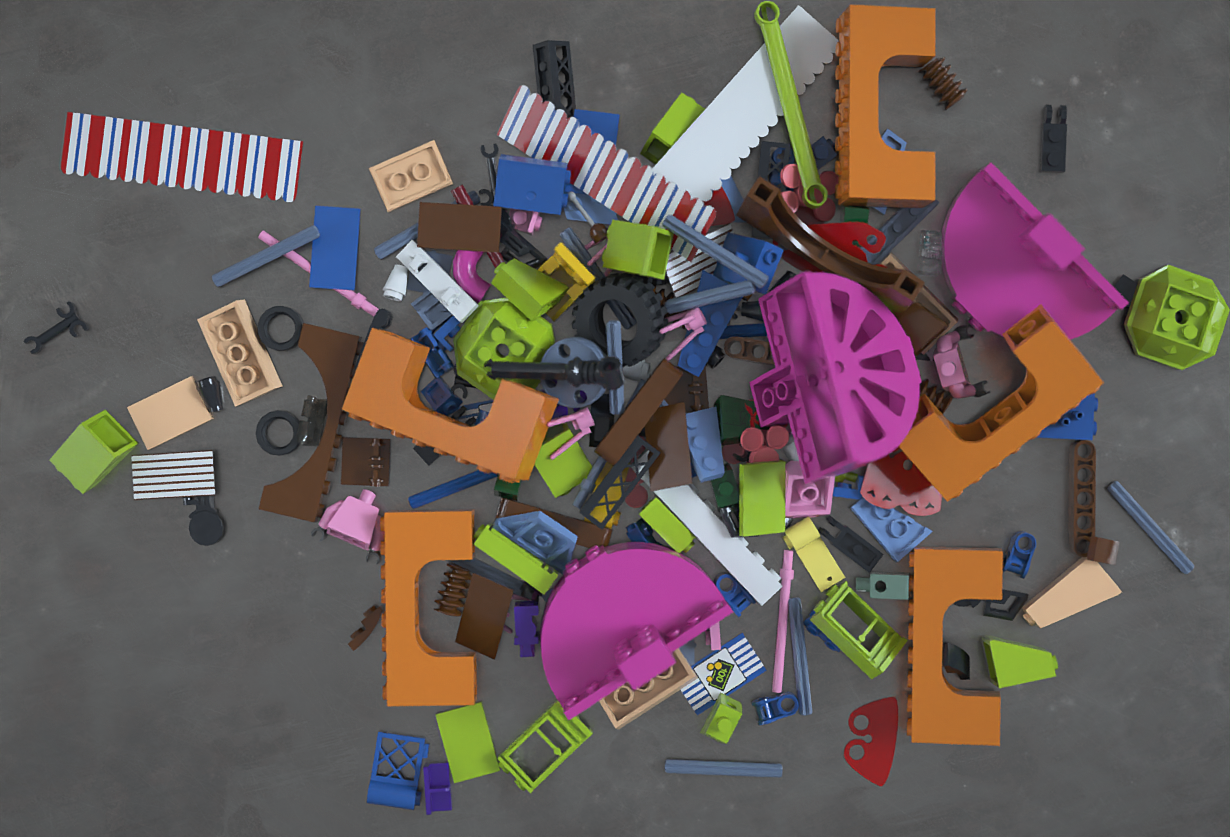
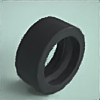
M274 306L267 309L260 316L257 325L258 335L262 343L268 348L276 351H288L298 345L304 322L294 309L285 306ZM284 314L293 320L295 332L290 340L279 343L270 338L267 326L272 317Z
M277 410L267 413L260 419L255 434L258 444L264 451L271 455L281 456L290 454L298 448L302 441L303 429L295 415L287 411ZM276 419L286 420L293 428L292 440L283 447L273 446L266 439V427Z

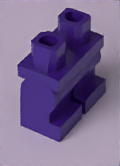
M533 600L515 602L514 619L516 633L514 645H520V657H535V644H539L540 632L536 631L538 623L534 615H539V600L538 602Z

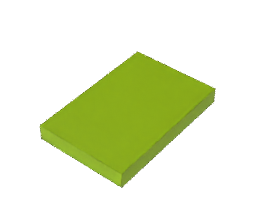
M777 460L739 464L740 536L746 537L785 532L786 461Z
M482 701L476 702L475 705H465L435 714L454 783L500 771Z

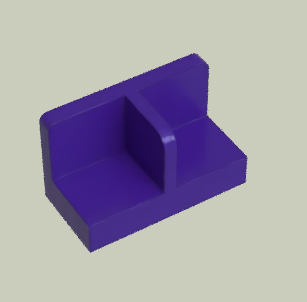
M448 761L425 763L423 772L426 815H431L434 811L452 810L450 766Z

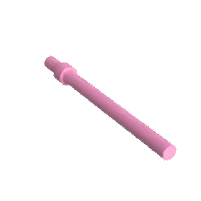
M264 230L258 236L260 240L269 246L280 242ZM293 250L284 254L286 258L310 273L311 262ZM333 289L350 300L351 305L357 309H363L373 317L376 315L377 310H379L366 301L367 298L360 293L356 294L352 290Z
M784 550L783 567L780 568L779 574L782 587L780 591L772 692L775 693L782 692L789 609L788 600L790 598L791 580L794 578V569H792L793 550Z

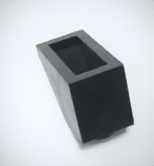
M603 394L598 400L591 403L590 414L595 425L590 427L589 447H597L614 424V414L610 412L609 394Z

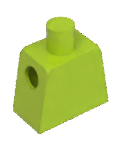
M720 692L700 733L721 744H727L741 718L742 703Z

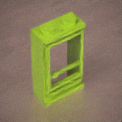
M488 523L487 526L482 524L473 536L477 539L474 545L545 595L559 575V572L555 569L552 571L549 569L550 565L547 563L543 565L544 561L495 528H491L492 523Z
M847 581L839 586L833 585L826 593L828 598L825 601L821 600L814 607L813 611H815V614L811 617L810 621L867 676L873 679L886 670L908 640L904 636L901 637L848 586ZM842 601L868 625L863 634L857 637V640L831 616ZM872 629L880 639L868 652L860 643L865 641V636Z
M556 700L498 755L497 759L500 761L498 765L506 774L510 772L516 778L514 782L522 791L527 789L531 793L593 734V730L590 727L587 728L578 715L568 720L563 712V707ZM547 719L571 743L563 753L539 729ZM536 731L554 750V754L559 755V757L532 781L509 755Z

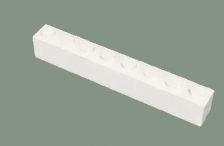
M646 450L637 458V463L648 462L647 455L649 450ZM645 465L638 466V471L640 472ZM635 466L630 467L636 473ZM648 469L641 479L650 488ZM693 484L653 491L761 606L782 587L778 582L781 577L772 568L768 571L762 565L765 560L756 551L751 553L746 548L749 543L743 537L731 538L723 518L719 519L713 513L716 508L707 499L703 502L697 496L700 491Z

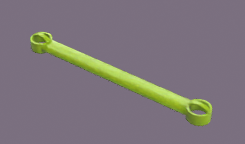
M763 1L757 6L754 18L761 26L804 190L802 200L807 207L817 209L827 200L828 192L821 184L778 22L779 8L774 2ZM766 7L774 11V20H768ZM760 8H761V12H762V17H763V19H762V18L760 17V15H759V10H760ZM814 188L819 189L823 195V200L820 203L816 202ZM808 189L811 201L807 197Z

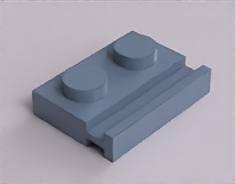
M429 290L411 303L433 332L453 316Z

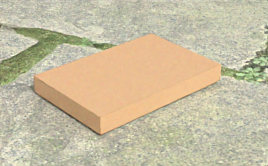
M435 140L369 168L388 213L453 185Z
M193 376L127 407L147 450H151L213 420L211 413H209L208 408L196 389L198 386Z

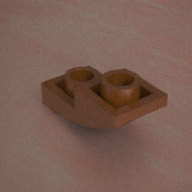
M1091 536L1087 560L1116 565L1120 542Z
M373 605L363 613L365 618L361 623L366 630L360 627L350 635L352 640L348 645L353 651L371 635L378 625L385 609L382 605L378 608Z

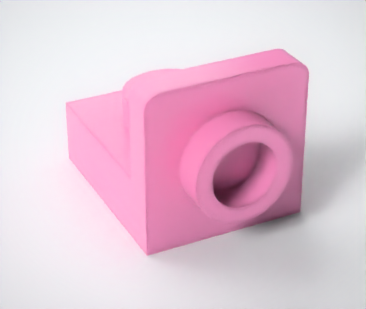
M510 209L509 216L511 224H515V230L533 235L534 230L539 231L543 217L539 216L540 212Z
M719 622L711 626L709 631H705L706 645H711V650H721Z

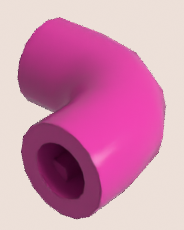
M457 250L453 259V277L456 283L478 304L491 286L476 271L477 262L484 252Z

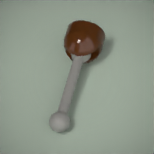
M572 191L568 192V200L574 203L591 225L590 236L595 244L607 236L608 228L601 223L595 224L577 201L576 194Z

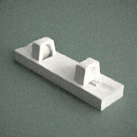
M411 240L396 256L459 322L463 323L479 306L423 248L417 247L416 241ZM423 263H427V265L419 272L418 269L421 267V265Z

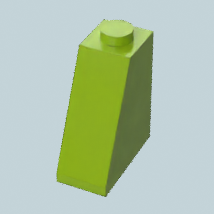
M515 258L508 263L502 262L495 269L494 273L496 275L491 282L532 322L559 304L569 289L567 285Z
M656 496L638 512L676 552L680 553L683 551L687 553L695 545L693 540L696 537Z

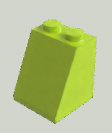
M681 92L650 134L640 154L656 165L704 112L705 108L696 103L693 98Z
M612 220L607 230V247L602 254L603 267L664 280L674 233L655 226Z
M103 410L82 422L51 457L50 462L76 489L84 494L94 488L137 446L138 442L106 410Z
M566 422L548 427L534 464L555 498L567 495L572 488L581 484L583 479L588 477L593 467L578 441L555 459H550V456L574 437Z
M988 635L981 636L990 681L998 688L1056 677L1055 670L1058 669V663L1055 655H1052L1051 652L1037 646Z

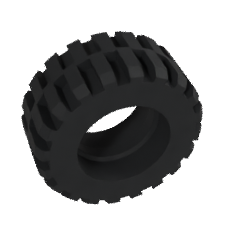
M631 273L610 274L587 286L576 300L578 305L572 311V316H575L576 319L571 321L572 329L577 331L574 337H582L594 342L607 355V333L603 319L604 306L609 300H617L626 304L635 315L637 332L634 339L630 341L621 340L622 368L636 365L656 351L666 335V332L661 334L660 330L668 326V319L664 318L667 308L660 303V300L663 299L660 293L655 294L653 291L655 287L650 282L644 284V278L638 275L632 278Z

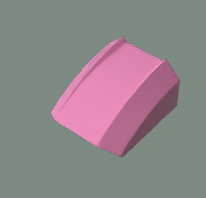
M791 460L785 464V517L791 519L830 515L835 476L823 478L812 484H805L800 462Z

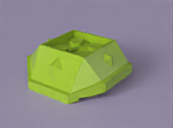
M1164 265L1139 279L1124 326L1133 345L1132 348L1135 355L1183 370L1216 354L1230 309L1213 280L1171 265ZM1177 311L1182 314V321L1180 323H1177L1175 320Z
M506 297L481 300L478 303L479 306L469 316L453 339L457 374L493 400L502 379L515 381L536 389L541 382L540 379L496 378V380L487 377V373L491 372V367H484V363L489 359H492V361L541 363L544 354L556 343L552 324L541 316L532 322ZM499 344L508 346L509 354L507 356L499 353Z

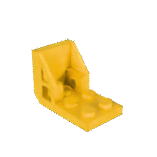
M562 243L554 248L555 253L538 269V271L569 287L560 303L546 312L553 322L576 302L578 296L583 293L587 286L595 282V277Z

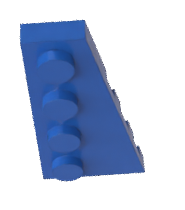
M702 270L697 293L730 284ZM742 297L699 307L705 316L707 324L702 326L704 331L696 335L681 350L677 366L697 377L700 376ZM687 330L685 338L688 337L694 330Z

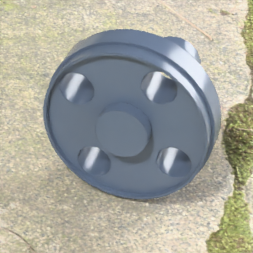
M567 337L553 344L544 354L541 363H568L575 357H580L585 361H599L607 355L604 354L598 345L588 339ZM564 344L570 347V355L564 351ZM540 379L546 394L559 398L558 404L569 408L590 405L598 400L606 391V389L598 384H584L574 387L567 380H557V384H554L552 380ZM580 390L586 393L587 400L581 398Z

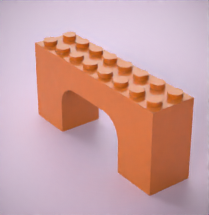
M849 5L836 20V33H839V42L836 43L835 53L836 56H839V65L836 66L835 78L839 80V89L836 90L835 102L839 104V113H836L835 126L839 127V137H836L835 150L839 151V160H836L835 174L838 175V184L835 186V198L838 199V205L924 208L935 201V152L899 151L889 147L882 140L878 129V77L881 67H924L935 57V8Z
M1042 304L1002 334L1012 351L1026 366V377L1017 390L972 423L955 424L944 417L926 394L919 398L918 409L912 427L898 446L947 502L961 495L963 490L970 484L978 482L986 472L998 467L1003 459L1010 454L1018 452L1023 444L1036 438L1044 428L1056 423L1065 412L1076 408L1081 400L1097 392L1100 386L1104 384L1092 365Z
M376 328L371 329L342 410L349 412L348 417L358 421H368L370 426L377 429L392 430V435L403 439L405 437L413 438L412 443L416 445L435 447L434 452L444 456H456L455 460L466 465H469V463L477 464V469L488 474H491V472L499 473V478L504 481L519 483L520 480H529L548 430L547 422L551 421L559 398L521 383L502 379L486 419L476 426H470L427 408L420 400L417 385L430 347L389 331Z
M475 509L389 510L384 512V516L380 518V530L385 531V540L381 541L380 546L381 555H385V563L381 565V579H385V587L381 590V602L386 604V611L382 613L381 619L382 628H386V635L382 637V652H386V659L382 663V675L387 676V683L383 685V700H387V706L475 705L477 700L476 651H435L423 642L419 632V574L421 569L428 562L435 560H472L475 557V538L473 537L475 534Z
M916 546L914 552H910L909 567L914 568V575L909 577V592H914V599H909V616H913V623H909L908 640H913V647L908 649V664H913V671H908V688H912V694H908L907 712H912V718H908L907 736H912L911 743L1000 746V691L962 690L952 686L943 673L942 647L943 616L952 603L961 599L1002 600L1003 550L1002 548Z

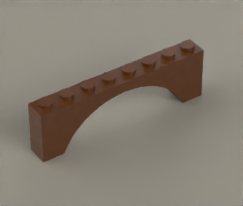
M760 176L750 189L736 214L737 217L823 272L845 277L865 287L877 296L897 319L914 302L925 284L923 280L905 269H889L857 259L831 245L807 227L794 214L785 202L779 188Z
M303 323L298 347L310 357L322 377L328 405L326 426L315 452L298 471L284 480L264 486L259 505L260 510L314 523L318 522V518H322L325 511V505L322 504L323 497L328 495L331 481H327L329 472L334 471L337 460L333 458L335 448L339 449L342 435H339L340 427L345 425L348 412L342 410L356 372L357 356H359L364 343L361 342L362 337Z

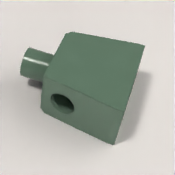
M871 572L870 578L856 577V592H870V598L908 600L910 597V572ZM877 581H884L886 589H879Z

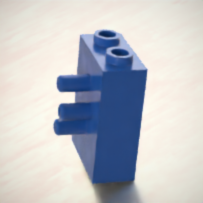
M501 154L498 163L494 206L561 215L562 208H567L568 194H564L565 185L570 184L571 171L567 170L568 163Z
M728 232L723 248L768 275L769 279L764 287L760 288L755 285V292L766 295L783 249L767 241ZM717 261L713 276L728 284L747 281V279Z
M1095 393L1081 400L1076 408L1065 412L1056 423L1044 428L1036 438L1093 440V436L1097 432L1094 412H1097L1098 398H1095Z

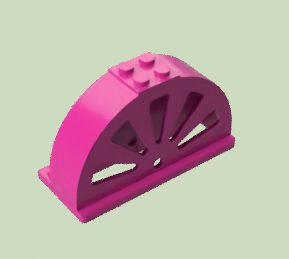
M992 163L983 166L961 188L954 198L943 223L940 240V259L947 286L952 294L950 298L954 301L951 305L960 314L964 315L966 313L971 318L968 323L976 331L991 332L1004 338L1002 334L1042 304L1071 340L1101 325L1117 309L1122 310L1129 303L1083 257L1081 252L1085 249L1050 213L1042 215Z
M811 271L799 273L760 297L758 300L776 368L749 383L761 428L774 425L782 426L790 423L805 484H812L826 477L848 473L892 452L907 436L915 420L919 403V384L922 381L910 336L907 337L902 326L888 307L868 289L850 279L835 274L811 273Z
M645 542L618 543L606 547L595 545L585 552V557L579 561L575 558L565 565L566 569L563 570V576L556 583L544 607L540 626V648L546 678L554 695L563 707V712L568 720L583 712L626 682H629L634 690L676 663L672 655L673 651L733 613L716 585L699 565L671 548Z

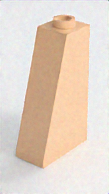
M1081 557L1021 608L1025 612L1023 618L1031 627L1035 624V626L1043 628L1115 597L1122 591L1098 562L1087 560V557Z

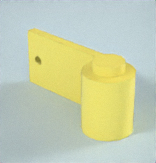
M809 516L785 530V536L782 539L789 550L794 548L820 592L846 578Z

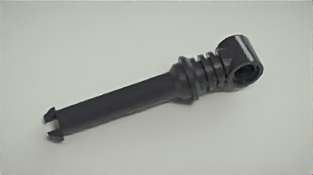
M606 356L599 361H585L580 357H575L568 363L492 361V359L484 363V367H491V372L487 373V377L496 380V378L567 380L574 387L584 384H598L610 391L619 389L625 383L621 361L616 356Z

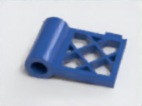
M378 732L367 794L368 804L415 810V806H420L422 792L418 791L422 758L428 757L429 744H425L424 738ZM382 738L393 739L398 747L386 755L381 748ZM397 740H404L405 742L400 745ZM410 741L420 743L418 753L410 759L402 747ZM400 749L408 761L396 769L388 757ZM380 752H381L382 755L384 756V758H382V759L379 761ZM415 758H417L416 766L412 762ZM384 760H387L394 770L387 777L377 775L378 765ZM409 763L415 770L414 781L405 780L399 773V770ZM396 773L400 779L392 778L391 776Z

